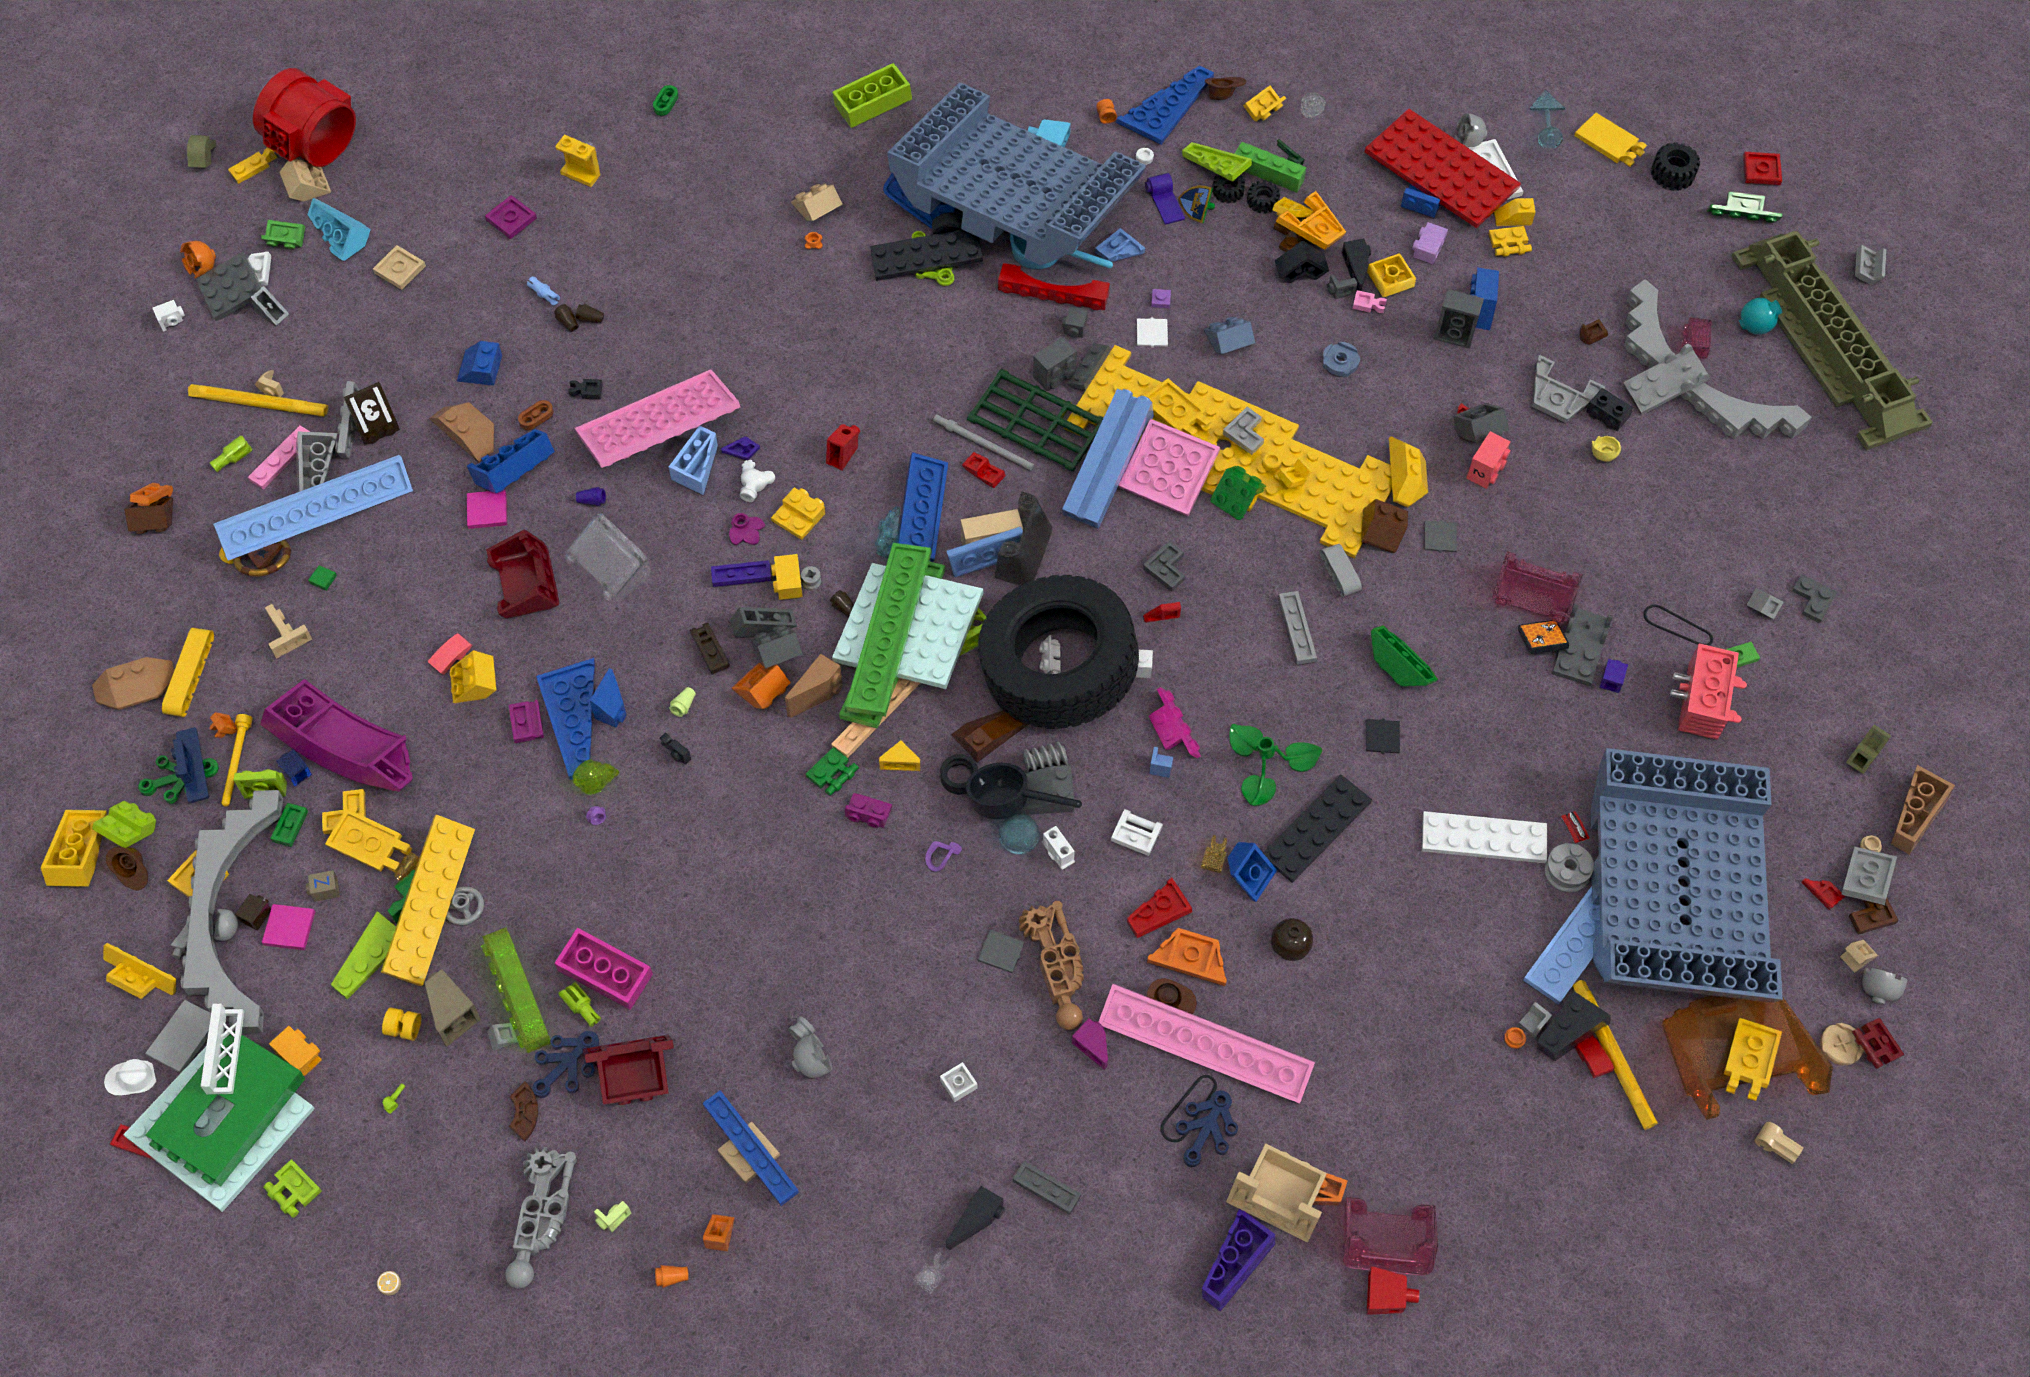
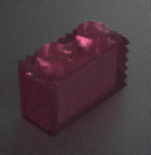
M1690 317L1688 323L1683 326L1682 334L1686 336L1683 338L1682 347L1690 344L1698 358L1707 359L1710 352L1712 321Z

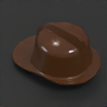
M1240 77L1205 79V82L1209 85V98L1214 100L1228 99L1233 95L1235 87L1246 84V80Z
M114 847L106 854V864L121 883L135 891L145 888L148 883V873L143 865L141 853L131 847Z
M1161 978L1152 982L1148 988L1147 997L1190 1014H1193L1196 1010V996L1192 990L1171 979Z

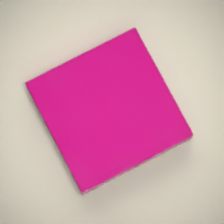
M506 490L498 493L491 491L467 493L468 529L507 525Z
M273 904L262 944L264 946L305 950L315 910Z

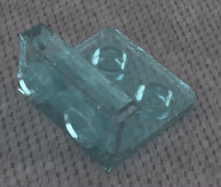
M896 506L888 512L884 519L880 520L878 525L880 532L875 542L877 555L889 558L892 544L897 543L901 507Z

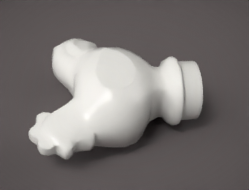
M746 460L742 464L741 482L744 487L740 490V497L746 502H753L757 498V492L763 490L767 484H772L775 481V474L772 471L761 472L754 469L755 462Z

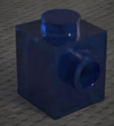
M294 749L283 754L276 761L281 771L294 786H297L312 775L306 763Z

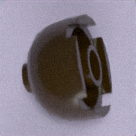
M1288 918L1282 920L1276 925L1271 935V945L1274 952H1277L1283 959L1289 961L1303 959L1313 946L1311 928L1300 919Z

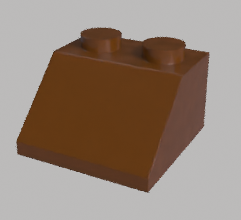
M173 497L161 498L149 506L137 505L138 503L132 502L124 509L128 532L135 531V534H141L152 529L155 532H162L172 525Z
M1378 499L1373 500L1363 509L1361 542L1390 553H1395L1408 527V511Z

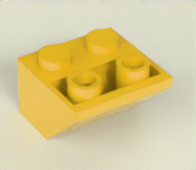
M473 650L450 668L453 703L486 699L496 691L493 656Z

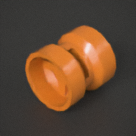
M1103 99L1099 101L1096 108L1101 123L1114 122L1117 114L1112 100Z

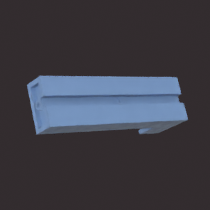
M1126 389L1116 390L1062 508L1063 515L1099 529L1140 436L1144 433L1150 419L1154 416L1153 405L1149 398L1145 396L1136 398L1132 396L1133 393Z

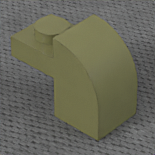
M191 135L187 144L188 167L206 168L212 163L211 149L216 147V140L210 139L209 136Z
M1873 725L1846 763L1864 774L1888 742L1891 735Z

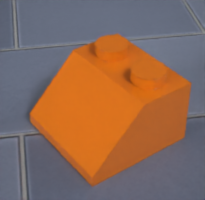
M758 663L732 687V690L754 708L765 709L773 703L772 700L776 696L786 691V687L791 682L778 665L764 668Z

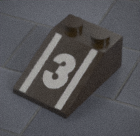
M380 382L344 397L356 431L364 445L376 443L379 439L391 436L400 430Z

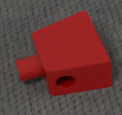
M842 424L827 439L826 464L843 471L858 448L860 429L856 425L848 427Z
M1371 1266L1368 1272L1367 1315L1403 1313L1406 1308V1302H1419V1289L1407 1288V1277L1405 1275Z

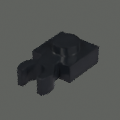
M583 379V383H579L576 380L569 382L570 387H575V389H568L570 396L581 394L582 399H601L602 380Z
M664 733L659 738L662 741L661 745L671 751L670 755L675 761H682L686 765L691 760L690 751L677 740H673L667 733Z

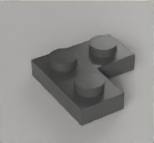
M1169 541L1143 564V569L1170 591H1173L1185 580V575L1173 566L1183 557L1184 552Z
M1801 574L1792 592L1810 600L1802 615L1818 623L1822 621L1837 594V591Z

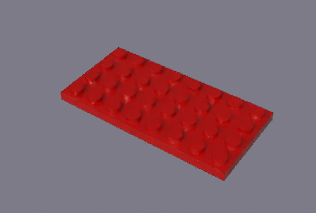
M1411 109L1405 111L1365 147L1364 153L1423 193L1440 199L1439 203L1475 228L1479 227L1521 185L1519 181Z

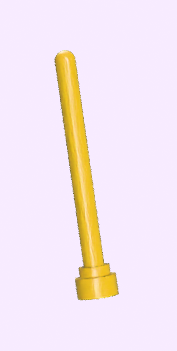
M246 714L236 715L235 725L238 730L221 802L224 807L230 804L235 783L234 773H237L245 733L251 727L253 718Z

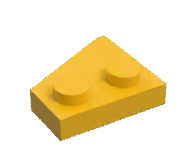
M1286 197L1276 202L1272 209L1277 212L1278 216L1287 210L1295 217L1307 218L1314 213L1311 208Z

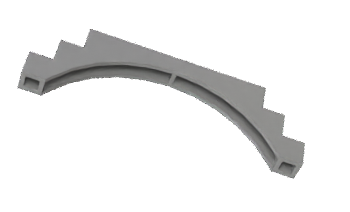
M1644 279L1630 290L1626 300L1634 309L1628 313L1625 321L1627 327L1633 332L1627 336L1624 347L1628 353L1636 356L1641 364L1652 368L1663 362L1665 357L1673 352L1667 345L1659 326L1657 314L1658 289ZM1705 383L1681 394L1684 400H1688L1697 411L1702 412L1711 423L1719 426L1725 435L1733 439L1747 428H1750L1755 435L1760 436L1762 439L1776 428H1779L1784 435H1788L1793 439L1808 426L1812 418L1798 405L1769 406L1750 403L1730 397Z
M279 790L254 791L253 798L249 802L250 810H226V818L222 820L223 830H199V836L195 839L197 856L193 858L195 875L191 877V888L193 889V894L189 897L191 914L187 916L189 933L185 936V947L187 948L186 955L183 956L185 972L181 976L180 984L188 996L206 995L205 1007L208 1008L210 1013L213 1004H222L225 1009H243L244 1019L241 1034L262 1033L264 1012L259 1005L239 991L227 977L218 959L215 946L213 915L218 892L225 878L226 871L229 870L239 853L257 834L280 819L283 797ZM229 1016V1026L231 1027L237 1022V1016Z

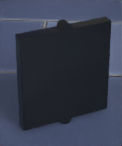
M1384 718L1381 720L1366 719V751L1381 752V754H1399L1400 721H1389Z

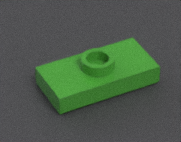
M1752 642L1725 649L1739 653L1737 667L1757 662L1760 659Z

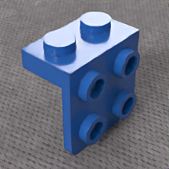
M1410 184L1409 188H1406L1404 191L1401 207L1435 218L1441 204L1439 203L1440 199L1427 195Z

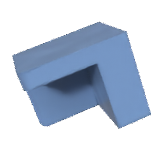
M1154 747L1149 774L1169 778L1173 757L1157 754L1158 747Z

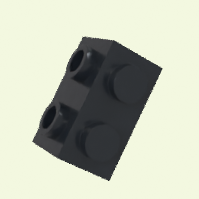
M1601 388L1589 402L1586 412L1592 418L1603 422L1608 428L1618 431L1630 418L1634 407Z

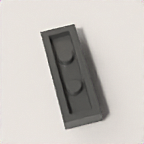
M1093 343L1075 371V374L1068 382L1071 388L1080 390L1088 388L1111 352L1109 345Z
M1023 1161L1013 1177L1014 1183L1069 1215L1081 1197V1193L1026 1161Z

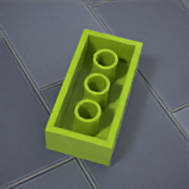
M894 63L832 92L835 107L851 128L912 100L910 84Z

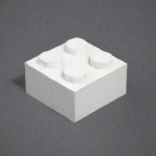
M963 1062L940 1076L941 1083L954 1102L977 1089V1082Z

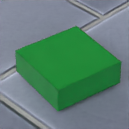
M319 565L308 581L310 584L327 591L337 575L336 572Z

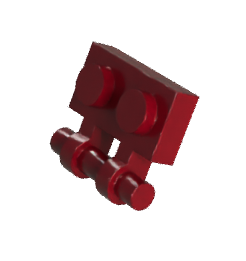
M1880 1018L1861 1027L1865 1033L1864 1035L1860 1028L1852 1031L1856 1038V1044L1862 1047L1867 1055L1866 1059L1869 1063L1873 1064L1875 1069L1883 1066L1879 1059L1880 1057L1886 1065L1904 1055ZM1868 1041L1871 1042L1876 1051L1873 1050Z

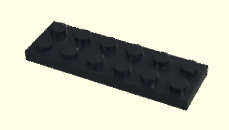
M963 229L870 246L876 281L983 261L979 237Z
M1340 774L1263 854L1279 873L1293 883L1372 802V799Z

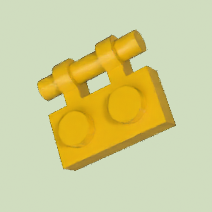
M1524 226L1489 230L1488 235L1492 247H1500L1495 249L1496 256L1502 255L1506 257L1509 254L1515 253L1522 255L1525 252L1532 251L1531 244L1524 245L1528 244L1529 240Z

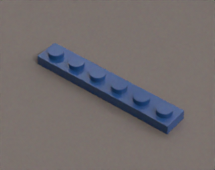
M721 1090L702 1103L780 1206L799 1193L796 1186Z

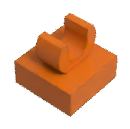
M215 712L210 717L213 722L210 725V730H218L214 735L216 738H223L226 734L233 735L237 732L238 729L229 715Z

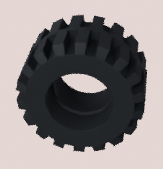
M1674 142L1673 144L1668 143L1666 146L1663 145L1658 149L1651 168L1653 180H1657L1658 185L1662 184V188L1666 189L1669 187L1672 191H1674V188H1677V191L1681 190L1682 187L1683 189L1688 188V186L1693 184L1700 166L1699 155H1696L1697 152L1692 150V147H1687L1683 143L1678 144V142Z

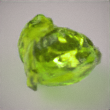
M589 759L575 769L572 776L573 783L585 794H596L619 775V771L611 764H602L601 762Z

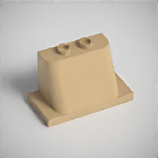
M1265 1144L1250 1176L1241 1172L1238 1173L1226 1202L1308 1242L1322 1213L1313 1208L1312 1205L1327 1173L1311 1166L1307 1162L1290 1156L1287 1152Z

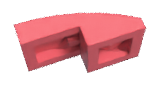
M457 633L428 660V663L444 675L456 660L460 661L473 645Z

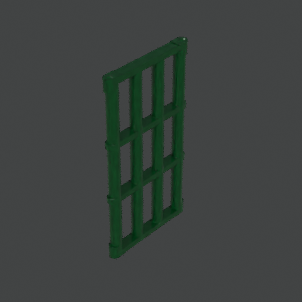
M1001 368L979 402L968 415L967 421L973 424L977 423L1001 435L1002 438H1007L1034 451L1035 454H1040L1064 466L1065 469L1074 472L1091 446L1104 417L1096 416L1073 405L1070 401H1065L1040 389L1037 385L1034 386L1009 374L1008 371ZM1001 379H1004L1031 393L1026 400H1023L997 387ZM994 393L1021 407L1015 415L988 402L987 399ZM1037 395L1062 407V409L1056 416L1031 402ZM983 407L1011 422L1004 429L977 416V414ZM1026 409L1053 422L1049 429L1046 430L1021 418ZM1067 411H1070L1097 424L1093 432H1090L1063 419ZM1018 424L1043 436L1038 445L1012 433L1011 431L1015 425ZM1060 425L1088 440L1081 447L1053 432ZM1048 439L1078 453L1074 461L1071 462L1043 448Z

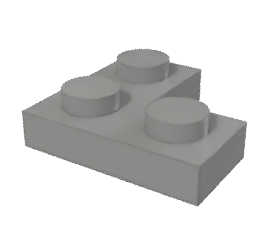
M1246 407L1223 429V435L1252 455L1264 444V438L1253 431L1261 422L1262 417L1249 407Z

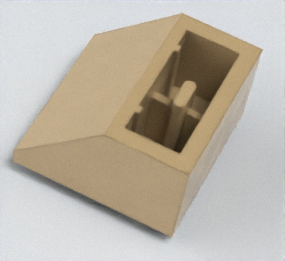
M294 159L291 162L287 161L280 171L289 198L304 202L331 192L321 167L313 166L301 159Z
M826 183L812 186L810 188L811 191L799 193L795 196L796 199L791 201L807 221H814L842 205L834 185H826Z

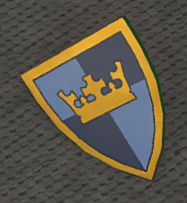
M1201 185L1194 186L1184 191L1178 197L1183 211L1190 219L1204 223L1207 209L1213 210L1215 208V204L1209 202L1213 188Z

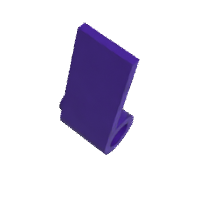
M1165 173L1147 178L1145 189L1147 193L1150 192L1164 224L1185 220L1173 193V182L1170 174Z

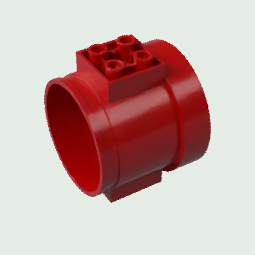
M288 68L272 77L260 92L253 110V125L256 132L263 136V144L290 162L297 157H301L313 166L323 167L332 163L349 145L355 131L356 115L351 108L350 95L325 79L317 82L300 69Z

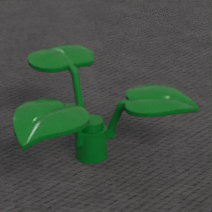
M1231 724L1230 744L1235 753L1240 756H1249L1255 750L1262 757L1261 777L1251 775L1243 781L1241 787L1244 798L1252 806H1260L1267 803L1276 792L1275 781L1271 778H1265L1266 759L1272 758L1275 751L1285 761L1289 760V766L1298 772L1312 769L1322 753V748L1317 745L1297 742L1290 744L1286 748L1287 756H1285L1278 749V745L1274 746V741L1270 737H1263L1259 729Z

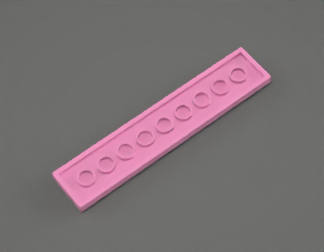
M1112 984L1099 1019V1023L1103 1027L1297 1103L1301 1102L1315 1064L1314 1061L1116 984Z

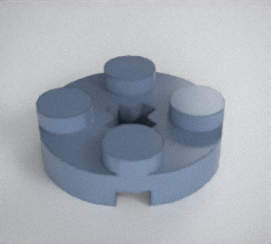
M1338 342L1335 345L1332 343L1324 350L1322 357L1323 367L1333 375L1348 377L1357 370L1360 355H1358L1357 349L1349 343ZM1344 357V361H1339L1337 358Z

